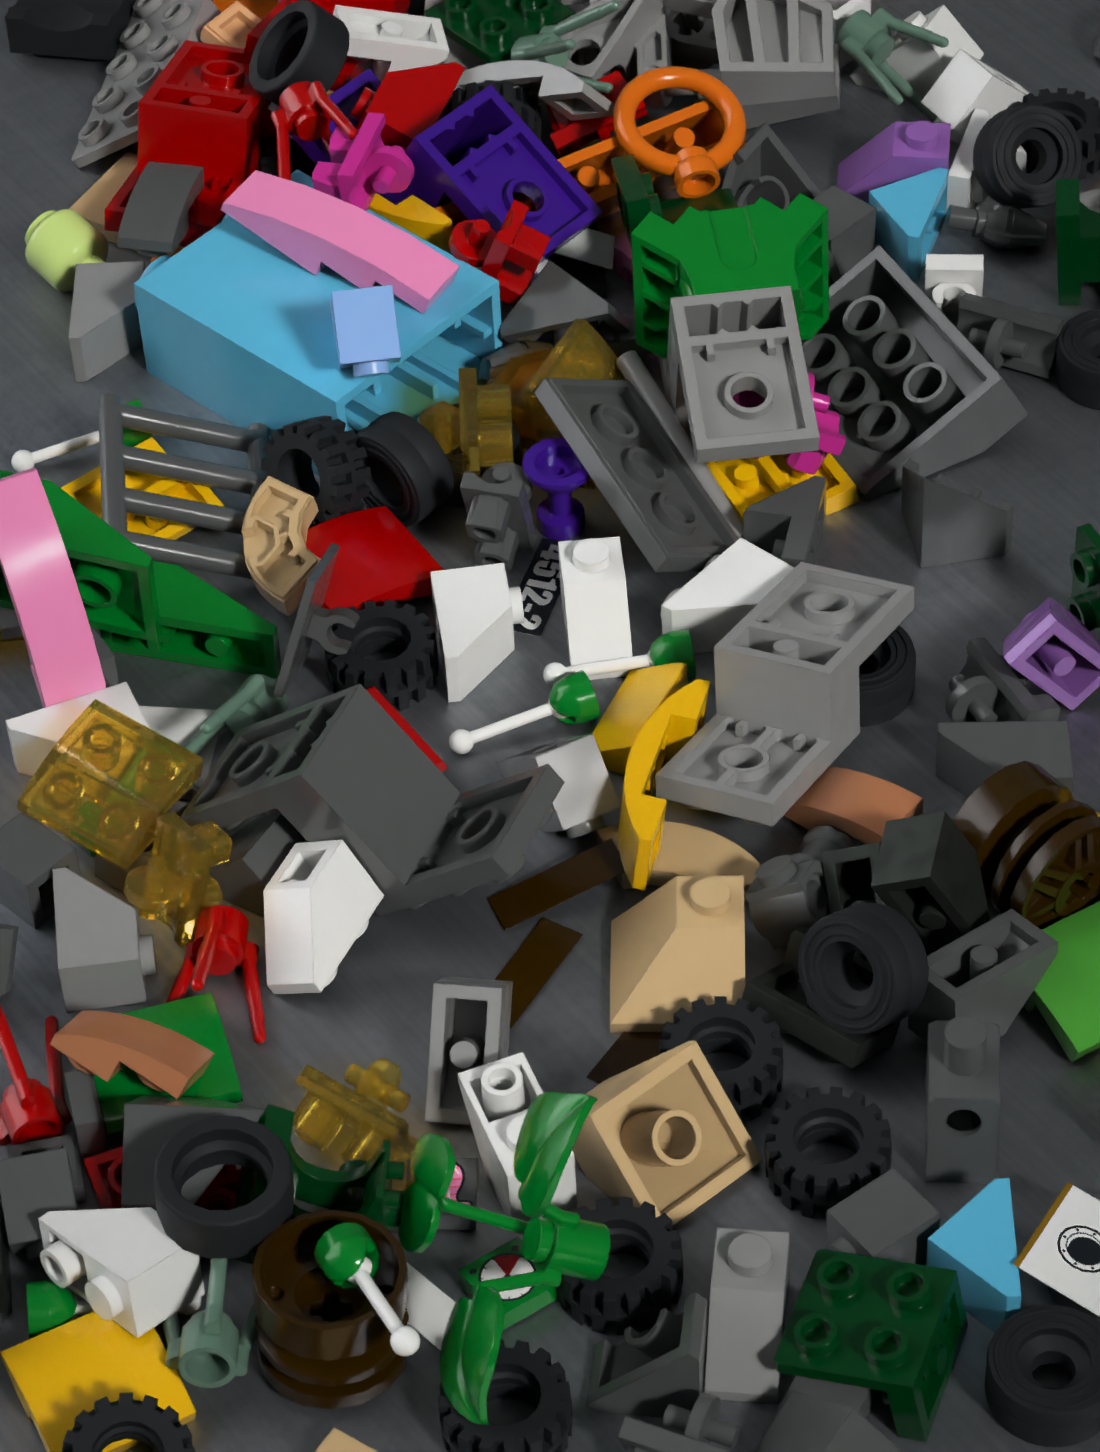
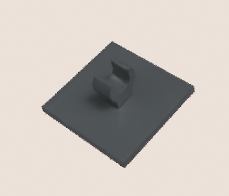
M331 543L306 581L273 693L275 696L281 698L284 696L307 659L313 639L317 640L326 651L336 655L347 654L352 645V641L335 636L332 631V625L340 623L354 629L360 619L358 613L343 607H336L334 609L322 608L340 546Z

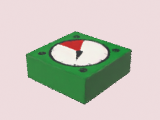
M518 1236L458 1269L459 1284L472 1299L474 1288L480 1281L540 1270L535 1268L533 1261H528L523 1257L522 1240ZM541 1284L499 1292L504 1305L503 1330L558 1300V1287Z

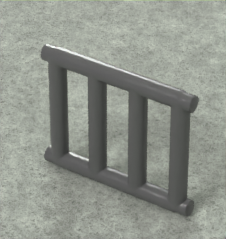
M114 393L103 394L99 399L98 412L102 520L152 557V561L176 564L182 567L252 580L245 563L244 553L127 531V513L242 535V524L246 511L126 488L125 470L250 494L252 499L259 486L263 483L262 479L268 477L267 471L261 469V459L269 456L263 450L266 442L270 441L267 426L262 423H254L248 428H242L123 404L118 395ZM123 428L246 452L249 470L126 446L123 440Z

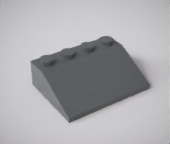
M880 245L829 287L828 321L811 340L801 341L807 371L812 372L815 376L814 392L830 396L828 410L839 413V434L846 437V443L840 456L831 455L868 501L902 487V469L909 459L919 463V474L921 476H929L985 452L1029 415L1002 376Z

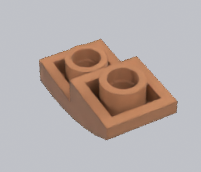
M828 767L783 816L808 830L816 826H831L835 830L843 831L864 844L881 842L886 821L923 814V798L896 784L863 772Z
M82 1010L55 1033L50 1042L51 1046L65 1054L71 1064L84 1073L97 1075L108 1082L121 1069L128 1066L137 1072L139 1079L144 1084L154 1090L167 1092L176 1099L185 1093L204 1074L215 1054L194 1040L153 1022L125 1014L94 1010Z

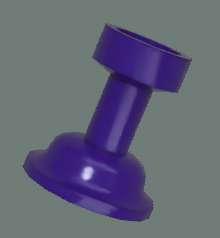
M557 437L542 440L528 449L522 461L525 477L533 485L548 492V498L538 505L536 511L537 528L548 539L556 541L570 540L577 537L585 527L583 504L578 499L572 497V491L586 483L590 475L565 438Z

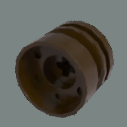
M1028 761L1007 765L987 778L967 798L954 817L953 822L977 851L986 899L991 900L998 914L1001 915L1012 908L1042 930L1099 902L1100 817L1097 816L1095 810L1088 804L1074 800L1069 789L1040 765Z
M330 1209L301 1214L272 1231L258 1247L252 1267V1285L256 1310V1344L261 1371L279 1394L302 1406L334 1410L362 1405L386 1392L405 1368L407 1356H400L392 1350L390 1345L391 1333L361 1288L346 1289L333 1284L327 1279L315 1260L316 1245L326 1231L338 1224L348 1222L363 1226L375 1242L379 1254V1268L373 1277V1281L403 1325L409 1326V1316L406 1308L408 1302V1270L402 1245L384 1225L360 1213Z

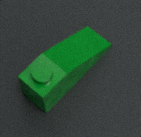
M153 561L162 630L158 643L99 630L101 638L112 652L251 675L263 674L278 679L282 666L277 626L176 564Z

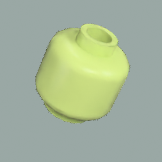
M73 209L48 210L42 213L29 226L24 238L26 244L25 256L28 265L62 293L70 292L74 289L76 264L106 263L109 251L106 237Z

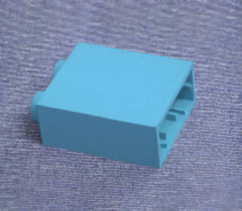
M298 169L291 173V181L313 188L312 177ZM367 209V212L409 233L460 267L454 281L424 314L393 294L401 352L400 362L389 363V374L354 378L353 368H339L330 306L332 291L358 289V287L327 265L316 276L227 214L221 223L175 255L167 254L155 259L145 269L140 279L134 283L135 306L139 316L147 372L237 427L248 428L254 423L266 425L269 440H273L271 434L275 430L283 428L285 425L314 417L331 416L332 420L340 419L346 423L345 432L353 430L355 433H358L375 419L389 412L406 414L421 424L427 416L436 410L463 402L489 382L480 380L478 371L480 370L481 359L503 348V338H501L500 334L502 322L499 280L462 260L456 259L450 253L374 211ZM312 460L313 472L319 475L318 469Z

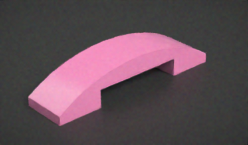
M34 467L1 478L0 565L32 662L30 668L43 708L106 688V683L87 614L59 528L37 469Z

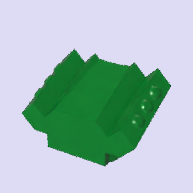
M799 193L785 210L762 197L752 205L715 211H698L689 206L674 224L650 211L631 233L636 344L663 359L667 358L670 298L791 285L801 341L811 340L829 319L828 208L802 193Z

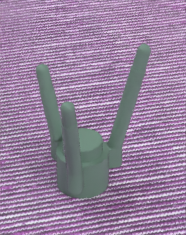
M616 0L610 1L556 25L544 26L540 34L519 37L511 49V60L540 61L564 68L569 59V50H573L576 47V42L573 39L562 40L561 36L616 12L620 8V3ZM579 77L598 92L608 94L613 91L611 83Z
M882 7L878 8L873 16L865 10H859L852 14L843 24L837 36V43L840 48L854 58L893 104H902L903 97L900 95L901 93L933 123L937 116L921 103L923 97L885 61L895 45V40L890 37V29L941 48L949 45L948 39L930 30L895 18Z
M263 674L248 676L236 693L201 724V731L179 750L183 754L184 759L171 776L179 771L227 726L236 734L239 729L283 713L288 707L286 692L282 698L275 696L273 693L277 682L274 679Z
M211 1258L206 1309L195 1313L183 1326L182 1332L176 1313L162 1322L168 1345L166 1366L170 1369H178L180 1376L186 1382L197 1387H221L229 1383L235 1376L246 1375L249 1352L257 1336L254 1303L240 1334L230 1316L223 1312L228 1259Z

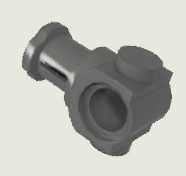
M816 826L808 830L804 836L799 853L791 856L780 855L763 863L756 870V878L744 895L749 903L750 915L755 928L762 937L769 940L773 949L788 946L793 931L801 927L809 930L818 920L830 914L821 852L854 847L855 844L845 833L839 832L831 826Z

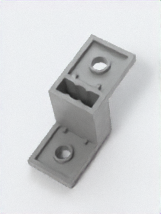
M791 285L670 298L667 358L659 357L666 400L692 440L696 463L818 451L820 435ZM741 391H754L760 394L765 401L759 406L748 408L738 405L732 398Z

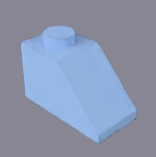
M392 285L332 291L330 306L339 368H353L354 378L389 374V363L400 362L401 359Z

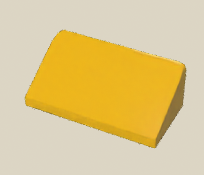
M670 663L629 671L592 733L607 770L625 775L631 747L646 720L669 696L688 684L687 664Z

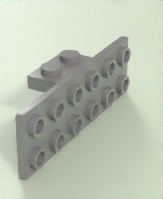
M136 0L133 5L134 13L129 25L119 38L121 43L117 53L106 68L107 76L103 86L92 101L93 109L88 121L78 134L79 142L71 158V161L77 168L84 167L138 141L139 101L185 40L204 43L200 40L203 27L221 13L212 0Z

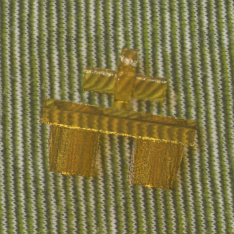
M459 368V408L450 405L448 402L440 401L434 406L423 410L417 421L433 435L445 454L460 446L462 450L463 474L464 472L475 473L481 478V467L493 466L501 462L514 463L510 384L478 386L477 368Z
M174 811L158 816L152 853L148 864L130 870L125 878L124 895L129 902L140 908L139 915L146 920L156 919L167 925L173 932L174 942L180 947H184L187 943L193 941L197 917L200 912L207 907L221 905L223 894L220 885L209 873L210 867L229 861L233 843L230 836L213 821L190 826Z
M386 1058L376 1060L367 1070L355 1063L348 1067L344 1075V1081L356 1087L355 1091L308 1064L295 1080L306 1095L295 1111L292 1130L300 1139L320 1151H326L343 1124L356 1130V1133L340 1155L344 1162L351 1160L368 1162L372 1159L384 1139L391 1141V1161H395L398 1156L408 1160V1158H412L418 1141L408 1134L409 1125L404 1119L386 1110L389 1106L401 1113L408 1107L411 1100L410 1094L398 1088L402 1073L400 1066Z

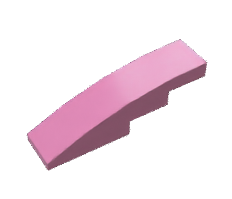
M257 170L223 202L221 208L227 215L316 276L327 265L358 288L375 287L379 284L382 286L392 285L393 294L422 314L454 281L460 267L409 233L353 204L307 185Z

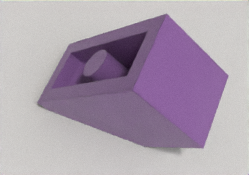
M929 121L892 123L838 164L837 187L869 204V191L938 167L949 169L951 124L932 123Z
M1051 597L1044 601L1037 609L1028 613L1021 624L1004 639L1003 657L1008 664L1071 711L1100 686V644L1080 619Z

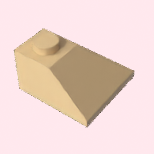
M676 876L611 921L610 1033L662 1032L666 1022L673 1023V1014L680 1008L691 1012L692 1002L704 999L706 1005L715 1004V996H727V1004L735 1005L738 998H742L745 988L744 876Z
M696 1040L687 1041L608 1078L587 1092L586 1095L597 1098V1101L593 1104L572 1149L585 1176L613 1202L619 1205L620 1197L632 1198L633 1207L640 1208L644 1201L655 1206L656 1218L665 1212L672 1220L673 1225L763 1161Z

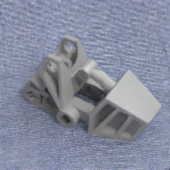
M613 0L560 1L564 5H569V8L576 12V14L565 19L568 20ZM616 0L620 3V8L616 12L561 36L562 40L573 39L576 42V47L573 50H569V59L564 69L578 77L598 80L615 71H619L626 82L629 83L638 75L649 70L675 65L697 69L714 76L723 82L740 101L745 113L746 130L759 127L766 122L770 125L840 109L839 46L834 44L832 4L823 0ZM665 7L671 10L668 15L666 14ZM576 50L578 52L577 64L571 61V57ZM713 64H719L720 69L708 68L712 67ZM664 89L650 94L644 99V102L650 108L661 109L669 105L673 96L698 95L699 99L707 98L689 90Z

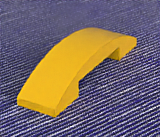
M696 679L669 696L646 720L631 747L624 777L618 825V845L623 868L632 888L646 890L661 849L667 800L653 797L656 788L655 774L705 725L711 681Z

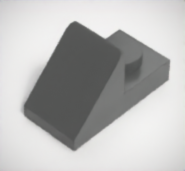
M813 476L746 508L743 514V539L793 567H796L800 562L815 565L826 522V477Z

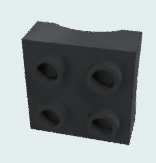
M18 0L13 7H9L5 16L10 52L33 54L39 57H75L89 61L113 60L120 43L119 38L126 29L136 0Z

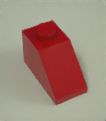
M457 62L387 72L375 92L367 87L364 88L349 116L358 121L355 128L360 129L368 112L385 114L386 123L381 131L384 145L391 147L397 145L406 150L417 135L438 121L465 67Z

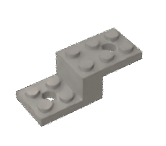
M800 562L714 646L716 714L655 774L656 797L682 803L690 809L709 810L741 818V820L749 824H764L773 827L860 734L859 666L915 609L914 586Z

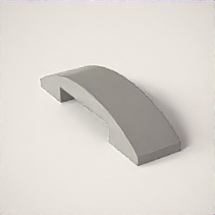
M506 60L470 68L463 71L454 89L461 88L466 91L468 83L476 82L478 86L485 85V80H494L495 85L500 86L504 81L513 83V89L516 90L521 86L526 88L529 96L535 95L538 99V104L548 103L570 120L612 117L615 106L614 103L575 74L559 66L533 60ZM443 112L438 121L443 118Z

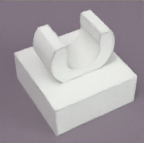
M926 254L924 294L942 313L959 312V300L965 293L982 297L984 255Z

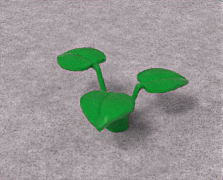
M545 1092L536 1097L529 1106L520 1129L513 1163L515 1177L522 1183L518 1191V1198L525 1216L532 1218L529 1222L457 1202L446 1197L454 1174L456 1159L452 1145L444 1136L427 1133L421 1136L414 1148L410 1164L411 1178L403 1190L398 1226V1238L405 1250L413 1253H422L430 1246L436 1235L442 1210L449 1214L522 1234L523 1257L528 1261H533L535 1268L540 1270L480 1281L474 1288L472 1299L460 1298L452 1309L440 1350V1378L446 1397L459 1414L473 1423L490 1425L487 1417V1395L499 1353L504 1326V1305L499 1292L541 1284L559 1287L562 1275L595 1281L601 1276L606 1267L611 1243L608 1227L603 1223L580 1219L579 1213L562 1210L550 1203L581 1128L593 1104L597 1101V1098L580 1093Z

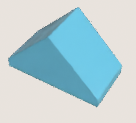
M938 167L869 191V205L876 208L875 244L877 246L880 245L914 282H918L925 267L926 254L931 253L946 218L947 177L950 169Z
M995 1178L928 1238L926 1266L956 1270L965 1311L994 1333L1005 1320L1020 1311L1021 1287L1019 1268L1013 1265L1017 1259L1010 1178Z

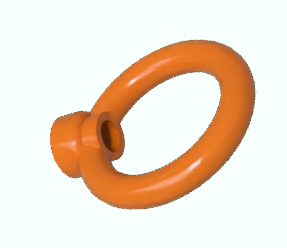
M661 67L638 75L620 92L613 110L615 134L628 155L633 154L635 161L655 173L673 177L678 194L685 198L706 196L719 186L721 178L718 170L732 161L733 155L743 145L746 136L745 113L736 95L714 76L689 67ZM664 89H684L698 93L710 100L721 113L724 122L723 135L720 141L708 151L701 146H690L680 150L676 155L666 153L649 144L640 134L635 122L638 105L650 94Z

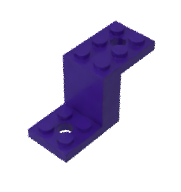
M369 68L328 97L350 120L351 124L356 127L358 121L349 116L365 87L375 92L381 81ZM491 84L412 140L405 152L412 160L415 171L414 177L406 190L400 193H378L395 205L412 194L433 208L453 201L469 220L484 219L496 233L501 230L514 201L512 193H523L533 201L536 208L535 212L528 211L523 223L551 237L540 263L595 223L603 213ZM331 119L329 128L333 134L338 126ZM289 131L290 136L316 165L318 161L331 162L330 155L321 139L304 141Z

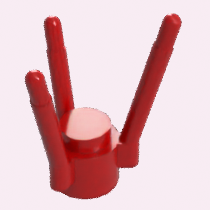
M302 81L290 85L279 97L280 110L271 113L270 117L276 128L278 177L291 181L289 131L304 141L321 139L328 153L332 136L329 128L331 119L350 139H355L358 133L350 120L327 96L320 81Z
M215 905L207 907L197 917L193 941L186 945L183 963L165 1003L184 999L190 982L191 988L198 992L204 988L209 974L215 976L227 975L235 967L240 966L243 972L253 1040L257 1044H263L266 1041V1031L257 971L259 946L247 940L249 930L248 919L240 910L231 906Z
M0 1004V1048L13 1081L2 1094L3 1101L0 1105V1145L7 1146L11 1143L15 1145L62 1136L65 1125L72 1121V1117L65 1101L62 1053L50 1045L55 1033L59 1031L58 1020L55 1016H48L45 1019V1046L49 1088H47L40 1081L28 1078L6 1015Z

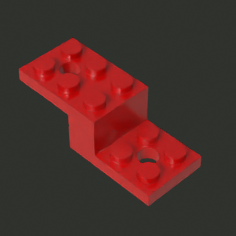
M188 40L184 41L139 101L137 166L105 208L104 230L119 231L131 193L149 161L204 167V188L188 209L189 231L180 242V246H188L222 222L226 215L221 210L223 202L255 170L259 171L261 117L272 103L254 91L249 81V65L252 56L244 53V49Z

